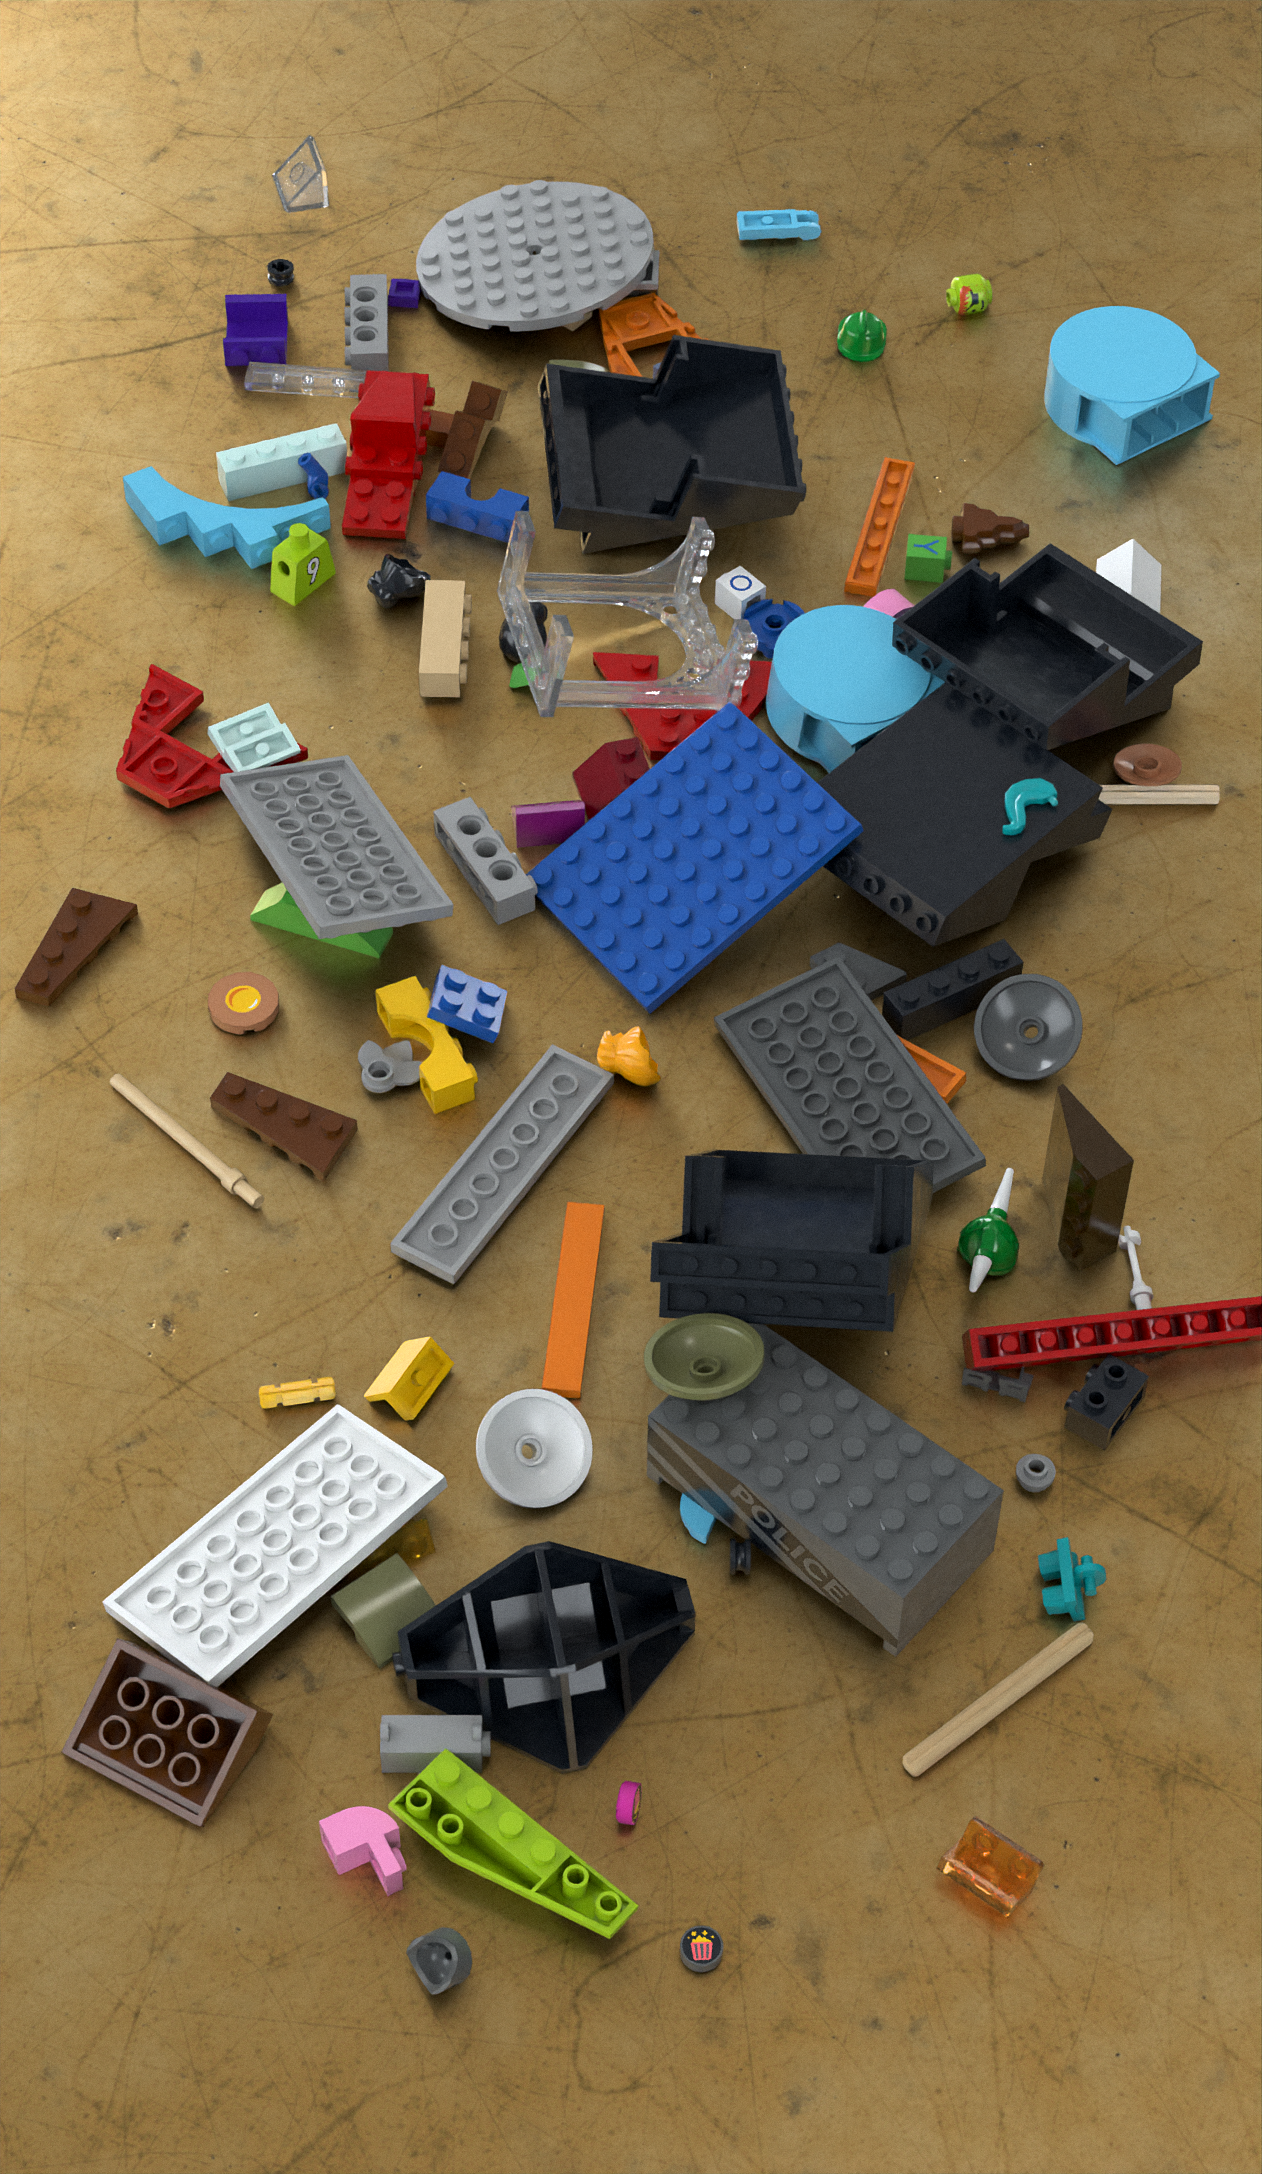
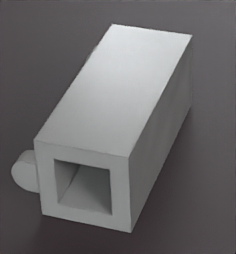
M382 1715L380 1724L382 1773H421L445 1748L476 1773H482L483 1757H491V1731H483L482 1715Z

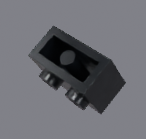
M1108 1354L1100 1366L1095 1363L1090 1368L1084 1380L1085 1385L1080 1392L1074 1390L1068 1397L1064 1406V1410L1067 1411L1065 1428L1105 1451L1145 1398L1149 1376L1115 1356Z

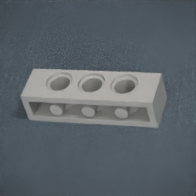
M387 274L350 275V287L345 288V306H350L345 307V326H350L345 327V345H350V347H345V365H351L352 378H365L367 370H384L389 372Z
M468 797L433 811L435 836L497 925L535 910V895L538 893L534 879L531 875L526 876L521 869L517 855L514 852L510 853L506 848L502 834L499 830L494 831L482 807L478 808L472 798Z

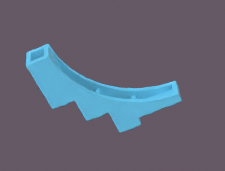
M152 466L123 476L126 502L159 546L189 535L205 557L235 547L249 567L254 569L272 561L274 548L289 537V528L293 524H305L317 534L331 529L329 504L323 497L298 505L279 508L247 509L211 503L182 492L164 480Z

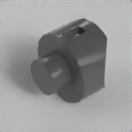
M440 1927L414 1939L407 1947L406 1953L410 1962L431 1994L441 1993L464 1982L470 1974L472 1967L470 1948L461 1934L451 1928Z

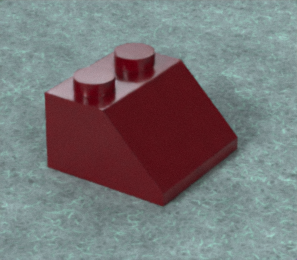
M638 737L604 743L572 772V778L579 798L585 803L587 821L591 820L650 770Z

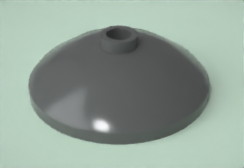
M1020 974L1009 977L995 985L981 1001L974 1022L976 1044L985 1061L998 1073L1020 1081L1040 1080L1060 1071L1076 1054L1083 1034L1082 1014L1074 996L1058 981L1039 974ZM1031 1027L1038 1029V1034L1034 1038L1026 1037V1031Z

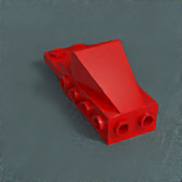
M367 370L365 383L359 384V404L355 407L350 417L352 429L350 434V451H352V456H347L345 462V474L350 476L342 521L343 535L406 539L412 499L416 495L418 480H422L423 461L421 459L422 455L427 453V436L425 435L426 431H430L431 412L429 411L430 406L435 404V387H430L429 374Z

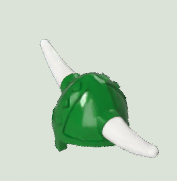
M1012 1168L1006 1169L987 1214L970 1221L960 1232L957 1251L972 1266L969 1284L970 1292L977 1291L986 1274L1005 1275L1011 1272L1017 1264L1020 1243L1013 1228L1006 1221L1014 1173Z

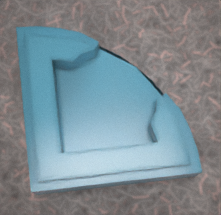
M682 1493L680 1515L683 1523L693 1538L706 1544L717 1518Z

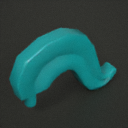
M1041 778L1025 779L1013 784L1005 793V810L1011 824L1003 825V834L1016 835L1025 829V807L1027 805H1042L1050 802L1052 806H1057L1058 801L1055 799L1057 798V791L1054 785Z

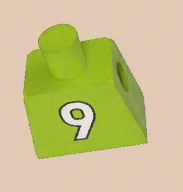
M296 523L290 526L289 537L277 545L272 552L271 593L296 606L336 574L328 541L310 530L305 524Z

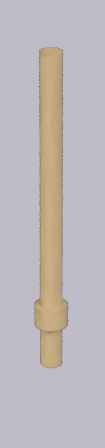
M115 1074L111 1078V1086L220 1178L221 1185L231 1194H238L253 1208H258L262 1205L264 1196L247 1183V1177L237 1168L227 1166L121 1074Z

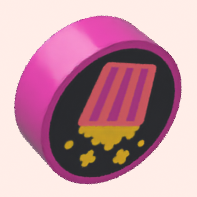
M625 1781L621 1784L616 1805V1819L618 1823L636 1824L642 1798L641 1783Z

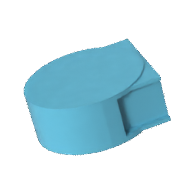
M1099 307L1074 315L1056 330L1050 345L1044 402L1050 418L1061 430L1081 442L1095 446L1115 465H1118L1211 420L1213 415L1209 413L1214 381L1220 377V373L1196 353L1194 344L1186 332L1166 317L1134 307Z
M834 605L811 610L789 623L781 632L775 644L766 695V711L769 721L783 742L802 756L820 763L828 773L945 683V681L933 673L924 670L920 664L908 656L900 654L892 646L893 622L897 619L871 608L854 605Z

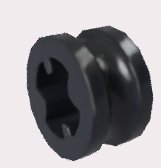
M276 259L268 263L267 271L269 274L267 276L270 284L280 287L293 282L294 265L291 261Z
M730 1538V1575H735L739 1570L743 1571L745 1575H750V1539H745L744 1542L738 1543L735 1538Z

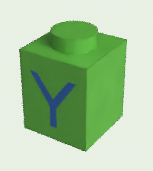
M908 534L904 580L943 583L944 570H951L952 551L946 550L947 537Z

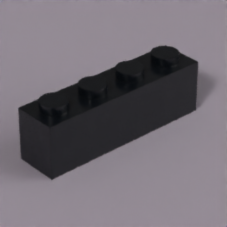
M1002 939L884 992L882 1016L896 1035L908 1041L978 1009L985 995L995 985L1009 977L1022 974L1024 962L1005 939Z

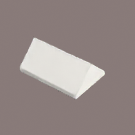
M1131 539L1097 559L1096 573L1160 613L1161 564L1140 544Z

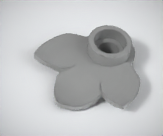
M368 1040L358 1052V1062L363 1068L361 1074L362 1084L372 1092H387L395 1085L408 1086L420 1080L419 1065L423 1062L413 1061V1052L409 1040L395 1043L384 1049L375 1042Z

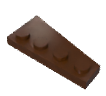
M72 888L15 987L16 998L49 1007L77 978L76 972L84 964H90L98 956L97 951L107 940L111 942L120 933L119 928L126 920L131 921L138 914L137 904Z
M229 1072L226 1073L210 1097L212 1108L245 1130H253L261 1136L263 1142L271 1147L277 1146L288 1154V1159L299 1166L304 1164L313 1170L315 1177L323 1182L358 1129L357 1120Z

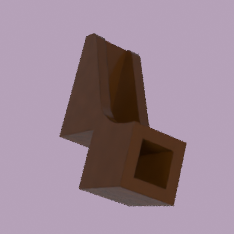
M472 381L463 411H455L437 472L441 473L443 471L467 479L471 478L492 426L500 420L508 391Z

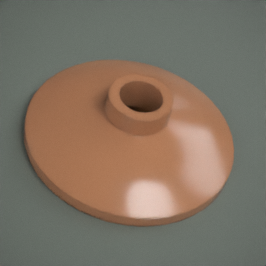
M1135 744L1120 750L1114 758L1113 766L1116 774L1123 780L1139 786L1152 787L1174 781L1181 773L1182 762L1175 752L1166 747L1155 744Z

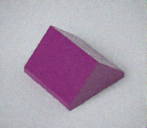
M581 800L511 806L517 848L562 844L585 825V803Z

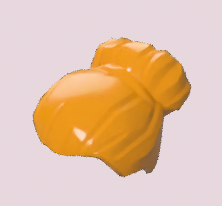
M640 1026L631 1028L625 1034L620 1032L612 1036L609 1030L604 1032L597 1053V1062L600 1068L612 1074H621L625 1079L639 1086H651L661 1080V1076L658 1074V1064L650 1055L647 1039Z

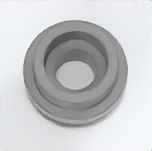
M1029 1454L1022 1457L1017 1463L1016 1478L1027 1491L1041 1492L1048 1488L1055 1479V1466L1049 1458L1043 1455ZM1030 1469H1037V1470H1040V1471H1042V1472H1040V1473H1035V1472H1032Z

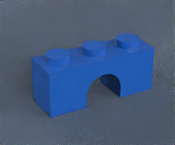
M441 471L426 494L427 519L514 545L529 522V497L499 488L495 496L488 500H474L471 498L470 479Z

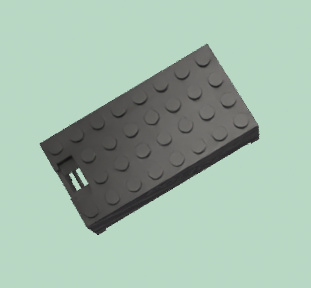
M748 1323L758 1332L764 1345L765 1359L759 1375L742 1390L721 1399L692 1401L669 1394L648 1415L647 1477L658 1485L665 1480L743 1538L750 1539L754 1546L883 1638V1648L896 1657L994 1551L1004 1490L766 1325Z

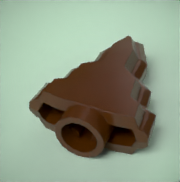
M964 503L961 508V516L953 515L951 540L952 542H961L963 555H974V553H980L981 550H990L998 544H1013L1028 538L1030 533L1029 524L1024 523L1022 520L1014 517L998 516L993 511L980 509L975 504Z

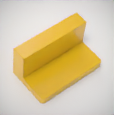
M432 1337L405 1341L370 1386L364 1397L369 1402L385 1399L405 1421L413 1420L455 1363Z

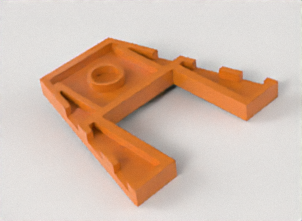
M655 293L619 301L604 311L598 308V318L611 373L642 377L627 351L669 341L673 335L702 339L695 333V327L689 322L683 323L678 319L677 312Z

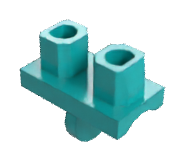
M1069 1538L1056 1539L1058 1550L1038 1555L1039 1569L1044 1581L1061 1578L1062 1585L1042 1589L1044 1607L1049 1615L1069 1612L1074 1622L1085 1620L1082 1588H1084L1086 1596L1096 1595V1587L1102 1585L1107 1580L1106 1569L1102 1565L1093 1563V1558L1090 1555L1082 1556L1081 1565H1079L1077 1554L1071 1551Z

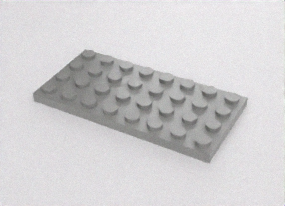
M349 755L220 774L221 789L319 939L336 938L341 935L358 932L366 933L371 930L400 927L405 924L422 921H434L453 915V903Z

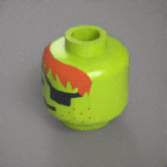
M981 274L955 277L951 282V287L946 290L947 304L962 316L984 312L988 304L992 302V288L989 280H985Z

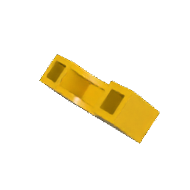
M416 976L376 989L377 1013L391 1038L404 1037L414 1039L424 1044L431 1051L429 1057L419 1065L420 1089L434 1114L475 1100L474 1084L478 1083V1077L474 1066L471 1063L466 1064L464 1061L462 1047L456 1037L451 1038L449 1035L448 1025L427 1018L432 995L427 987L422 988Z

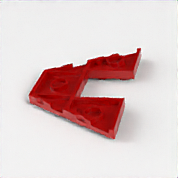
M593 652V665L599 668L606 680L608 690L615 695V702L623 715L627 716L633 725V732L639 738V741L644 744V750L650 760L660 761L730 701L751 721L762 710V704L766 701L772 662L725 659L721 706L655 703L659 668L658 655Z
M151 664L145 688L142 689L140 694V704L136 706L131 722L132 728L129 738L125 740L123 746V756L119 759L116 768L117 780L170 809L222 790L220 787V774L233 773V770L228 766L220 753L211 759L167 735L204 702L203 691ZM297 743L301 749L299 754L267 767L304 761L308 758V748Z

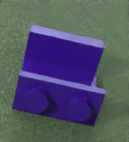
M226 295L227 332L226 338H223L225 366L286 365L288 339L287 295Z

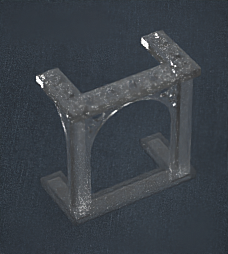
M529 511L515 512L497 594L540 717H553L556 707L716 710L718 712L730 701L736 707L740 706L742 700L741 690L744 680L746 681L749 678V663L752 654H755L757 651L758 639L757 635L752 632L748 620L735 619L726 651H724L723 645H720L718 641L716 627L710 621L707 605L703 604L699 589L701 578L705 577L707 573L709 551L713 550L715 544L714 533L710 531L705 517H692L688 535L684 542L675 552L660 563L634 573L608 575L526 572L536 530ZM529 602L616 604L643 611L659 619L676 633L685 649V662L674 674L653 681L563 680L574 639L566 615H553L544 647ZM673 606L677 613L668 614L663 611V608ZM689 673L698 674L700 676L693 679L689 675Z

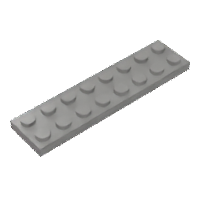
M552 1044L390 1243L391 1252L455 1284L614 1084V1074Z

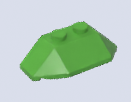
M282 882L264 891L250 915L252 921L376 958H380L393 935V928L387 927L371 930L366 933L358 932L341 935L336 938L319 939Z

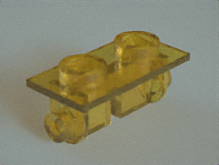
M426 1518L419 1521L411 1519L408 1521V1524L398 1529L357 1565L360 1577L396 1553L406 1564L435 1553L436 1550L428 1520Z

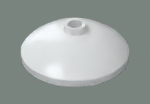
M525 1389L505 1396L489 1409L478 1429L476 1457L485 1481L496 1494L517 1506L544 1508L564 1501L582 1485L591 1466L592 1439L585 1419L572 1403L551 1391ZM524 1445L532 1449L533 1455L531 1459L523 1456L522 1447Z

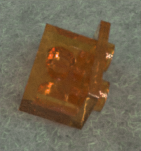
M975 1816L969 1821L962 1838L941 1857L936 1869L949 1877L954 1883L962 1886L984 1901L989 1907L1008 1918L1032 1893L1044 1863Z

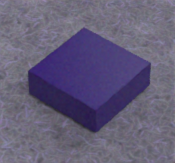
M391 279L388 306L418 308L421 295L419 280Z

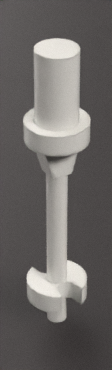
M1124 1226L1125 1236L1119 1235L1118 1243L1120 1248L1128 1250L1134 1277L1133 1289L1129 1293L1132 1303L1136 1304L1137 1310L1152 1308L1153 1292L1152 1288L1146 1286L1142 1280L1134 1245L1141 1244L1140 1233L1131 1230L1130 1226Z

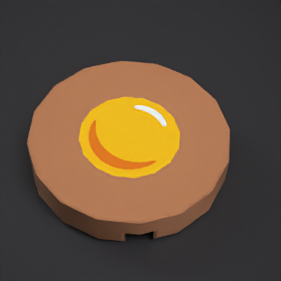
M237 972L225 976L213 985L208 994L210 1017L213 1023L222 1030L234 1034H245L246 1030L252 1029L255 1032L263 1030L274 1021L279 1012V993L274 983L263 975L253 972Z

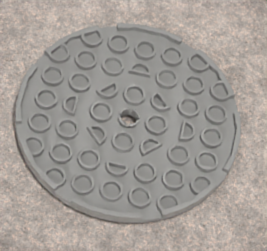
M536 180L530 184L517 186L506 185L501 190L475 198L448 212L428 232L418 250L416 259L417 276L425 298L433 301L439 312L458 322L483 329H490L492 325L509 326L510 331L548 329L583 320L584 313L597 308L604 311L629 295L638 286V283L644 279L646 268L653 261L655 250L653 231L648 218L636 204L624 196L608 190L606 187L574 182H546L544 180Z

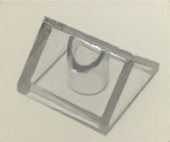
M309 135L272 175L284 211L288 213L329 206L327 172L315 139Z

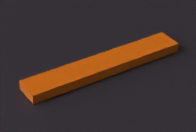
M884 457L845 581L844 592L871 597L877 594L914 474L915 462Z
M567 1202L542 1390L551 1391L566 1398H581L605 1205Z

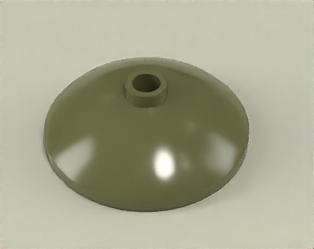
M715 1313L689 1315L664 1325L650 1338L644 1351L645 1370L650 1380L664 1392L692 1401L721 1399L742 1390L759 1375L765 1359L763 1341L752 1326L738 1318Z

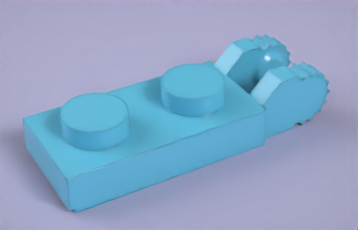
M795 209L741 211L737 213L736 222L739 240L785 239L800 237L802 240H813L819 238L818 236L821 233L818 223L819 216L814 210L796 211Z

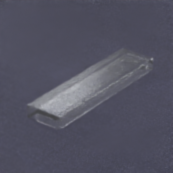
M249 362L244 384L245 390L358 398L359 384L365 383L367 370Z

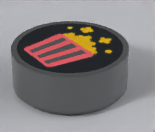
M702 1925L688 1929L680 1941V1957L686 1967L696 1972H708L716 1968L723 1957V1940L720 1934L713 1928Z

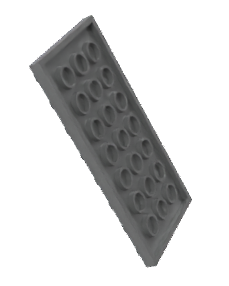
M839 956L714 1017L715 1027L803 1154L934 1160L933 1193L986 1166V1157Z

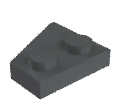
M840 942L810 957V967L813 969L839 956L871 1001L884 995V992L906 983L907 974L904 970Z

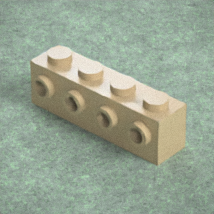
M426 580L419 662L420 697H460L461 684H467V664H462V660H468L469 641L464 640V637H470V617H465V614H471L472 595L465 593V581Z

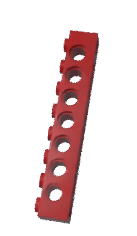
M1262 1296L971 1328L962 1335L966 1368L978 1372L1022 1368V1366L1030 1367L1106 1358L1108 1354L1119 1357L1262 1340Z

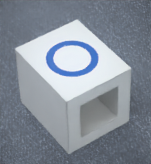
M738 566L716 579L715 604L739 624L743 623L744 614L748 607L766 599V586L742 566Z

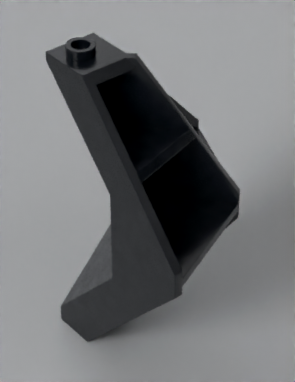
M548 1541L524 1546L397 1631L399 1652L392 1653L396 1678L404 1676L410 1700L441 1715H482L483 1731H491L492 1740L564 1774L588 1768L695 1635L696 1613L687 1580L684 1578Z

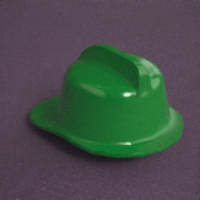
M866 309L846 316L840 321L838 327V350L843 356L856 362H870L877 359L883 354L886 346L887 329L885 323L874 314L867 312Z

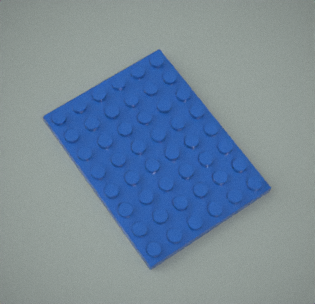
M730 701L530 870L526 876L531 875L536 883L538 893L535 897L633 998L651 1014L864 830L861 824Z

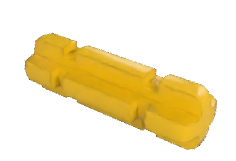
M333 1377L317 1378V1382L312 1383L311 1379L280 1383L281 1387L275 1388V1384L259 1388L260 1405L264 1409L277 1407V1403L282 1402L283 1406L314 1402V1398L318 1397L320 1401L331 1400L336 1395Z

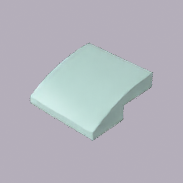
M269 702L208 727L207 734L233 772L265 768L301 752L286 723H280Z

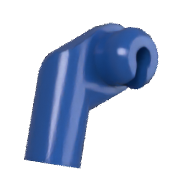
M305 453L299 458L298 464L307 473L308 493L314 499L322 497L326 499L329 494L328 474L310 453Z

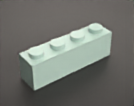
M337 423L216 452L219 482L227 500L232 501L307 482V473L298 464L299 458L305 453H310L327 472L328 477L345 473L347 443Z

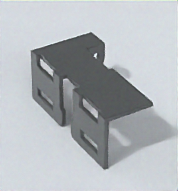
M1023 1366L1019 1379L1003 1376L995 1371L978 1372L964 1368L962 1385L979 1387L987 1392L988 1389L995 1390L1001 1396L1007 1395L1025 1402L1034 1375L1025 1373Z

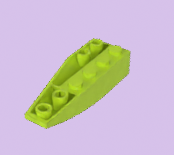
M446 1748L388 1804L390 1811L452 1862L608 1939H611L638 1910L639 1905Z

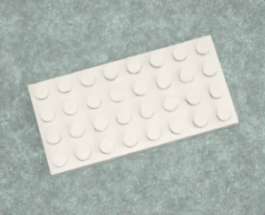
M337 1404L102 1602L107 1613L171 1662L204 1682L218 1687L448 1487L446 1478L443 1474Z

